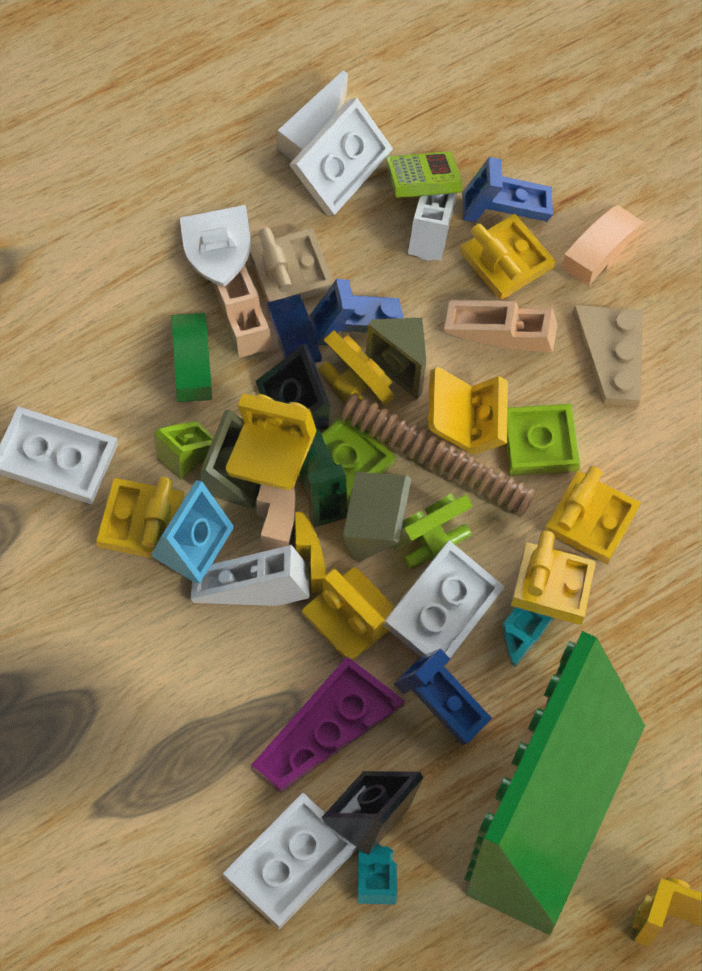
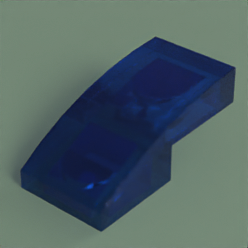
M300 294L267 302L268 314L278 335V344L283 357L286 358L302 344H305L309 347L314 363L321 362L320 349Z

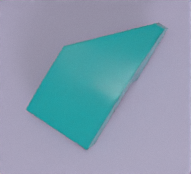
M517 607L514 608L502 624V632L512 666L516 667L552 623L553 617Z
M378 844L369 855L358 848L357 904L396 905L397 863L393 861L394 851L387 845L382 847Z

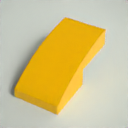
M295 512V550L303 560H310L311 593H322L326 570L320 542L304 513Z

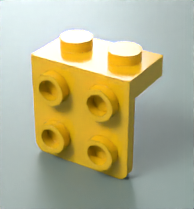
M440 367L431 369L429 380V429L473 455L506 444L508 381L497 376L471 386Z
M242 393L238 408L244 425L226 465L228 475L282 490H291L295 485L317 431L310 409L296 402L286 404L274 401L266 395L257 394L253 396Z
M661 878L651 894H646L642 904L637 907L631 927L637 929L634 942L649 947L663 927L666 914L702 927V893L690 889V885L680 879L668 878L666 880Z

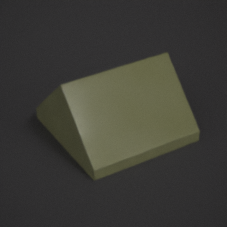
M422 317L372 319L368 323L365 354L385 372V375L418 399L422 395L426 368Z
M225 410L202 466L201 481L213 497L247 508H254L261 484L231 477L226 471V465L243 428L244 421L231 410Z
M356 472L343 532L344 541L353 560L360 562L399 543L411 484L410 477L406 475Z

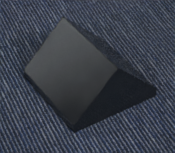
M302 344L257 379L256 384L260 394L266 395L274 401L286 404L296 402L310 409L315 427L319 428V430L329 427L330 403L309 347Z
M363 771L327 810L322 819L327 826L369 855L410 808L421 785L423 776L421 772Z

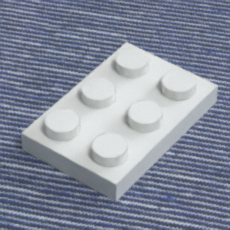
M358 98L349 99L289 165L327 216H331L341 209L391 153L393 148Z
M18 406L0 444V475L92 505L118 446V440L115 437Z
M449 540L387 616L384 627L420 657L441 648L451 658L504 589V586Z
M304 793L223 873V878L278 930L358 849L324 823L322 816L325 812Z

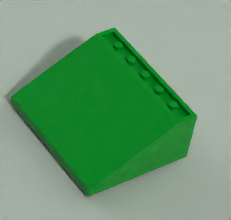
M584 631L581 632L577 643L569 641L563 652L556 674H553L544 693V696L548 697L547 705L544 710L537 708L528 727V730L534 732L528 745L521 742L511 764L517 766L512 780L504 777L494 799L501 803L495 815L487 812L481 824L477 840L474 844L475 848L471 855V861L467 868L468 871L464 878V881L470 883L467 896L550 936L645 728L642 718L598 638Z

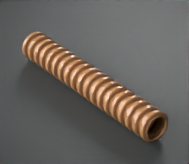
M357 393L350 395L340 413L341 421H350V426L352 427L358 425L361 432L369 431V436L372 438L375 436L380 437V442H389V447H398V451L402 454L405 451L408 452L409 458H419V463H428V468H437V473L441 475L443 473L448 474L447 478L450 480L456 478L457 484H467V489L471 491L474 488L477 490L476 494L480 496L482 494L487 495L486 499L489 501L492 499L496 500V505L501 506L504 504L507 506V511L510 512L512 509L517 511L516 515L518 517L525 514L535 495V489L531 487L529 490L524 488L525 484L522 482L519 485L514 482L515 478H505L504 472L501 471L498 474L495 472L494 467H485V462H476V457H466L465 451L462 450L459 453L456 451L455 446H446V441H437V436H427L426 430L422 429L420 432L417 430L416 425H407V420H398V415L393 414L390 416L387 409L379 410V405L376 403L373 405L368 404L369 400L366 398L363 400L359 399V394Z

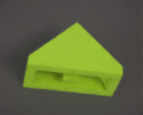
M197 421L158 428L154 434L156 457L176 476L182 479L206 458L214 436Z

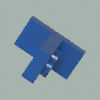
M489 157L462 192L463 220L476 223L486 209L512 215L515 213L517 216L546 222L553 216L552 187L502 176V159Z
M336 279L309 315L315 344L328 346L324 339L333 330L336 333L339 331L367 333L368 323L372 319L404 318L399 298L352 295L350 283L347 279Z
M439 648L417 659L393 684L402 694L413 691L462 745H466L492 717L444 667L450 658Z

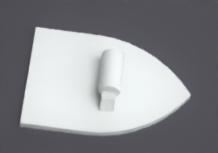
M246 205L180 218L183 246L190 265L197 273L215 284L227 285L240 272L248 259L251 249V234Z

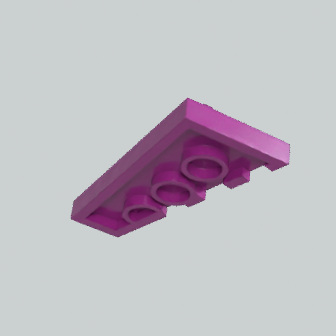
M347 656L251 764V770L281 793L404 707L405 700Z

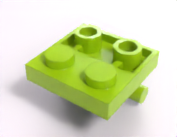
M450 494L425 508L427 516L421 510L403 520L399 543L392 546L394 550L418 538L422 545L420 549L403 558L409 570L430 559L432 560L449 540L456 545L472 536L466 524L448 533H445L441 524L473 507L467 494L458 499H455L454 495Z

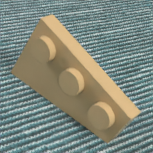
M575 305L573 312L576 321L580 324L583 333L582 339L585 348H588L593 363L592 370L603 403L639 407L641 401L643 311Z

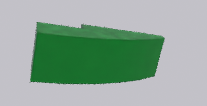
M206 313L171 315L177 402L212 400Z

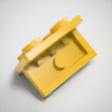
M353 567L343 576L336 569L327 574L323 581V592L302 609V614L344 658L348 656L354 661L389 632L384 627V622L395 606L357 567Z

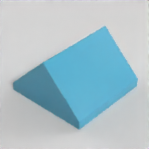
M195 481L150 555L194 583H201L234 528L202 481Z

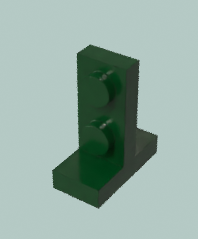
M316 428V434L298 475L308 498L309 517L314 528L347 518L348 513L346 474L341 464H334L319 428Z

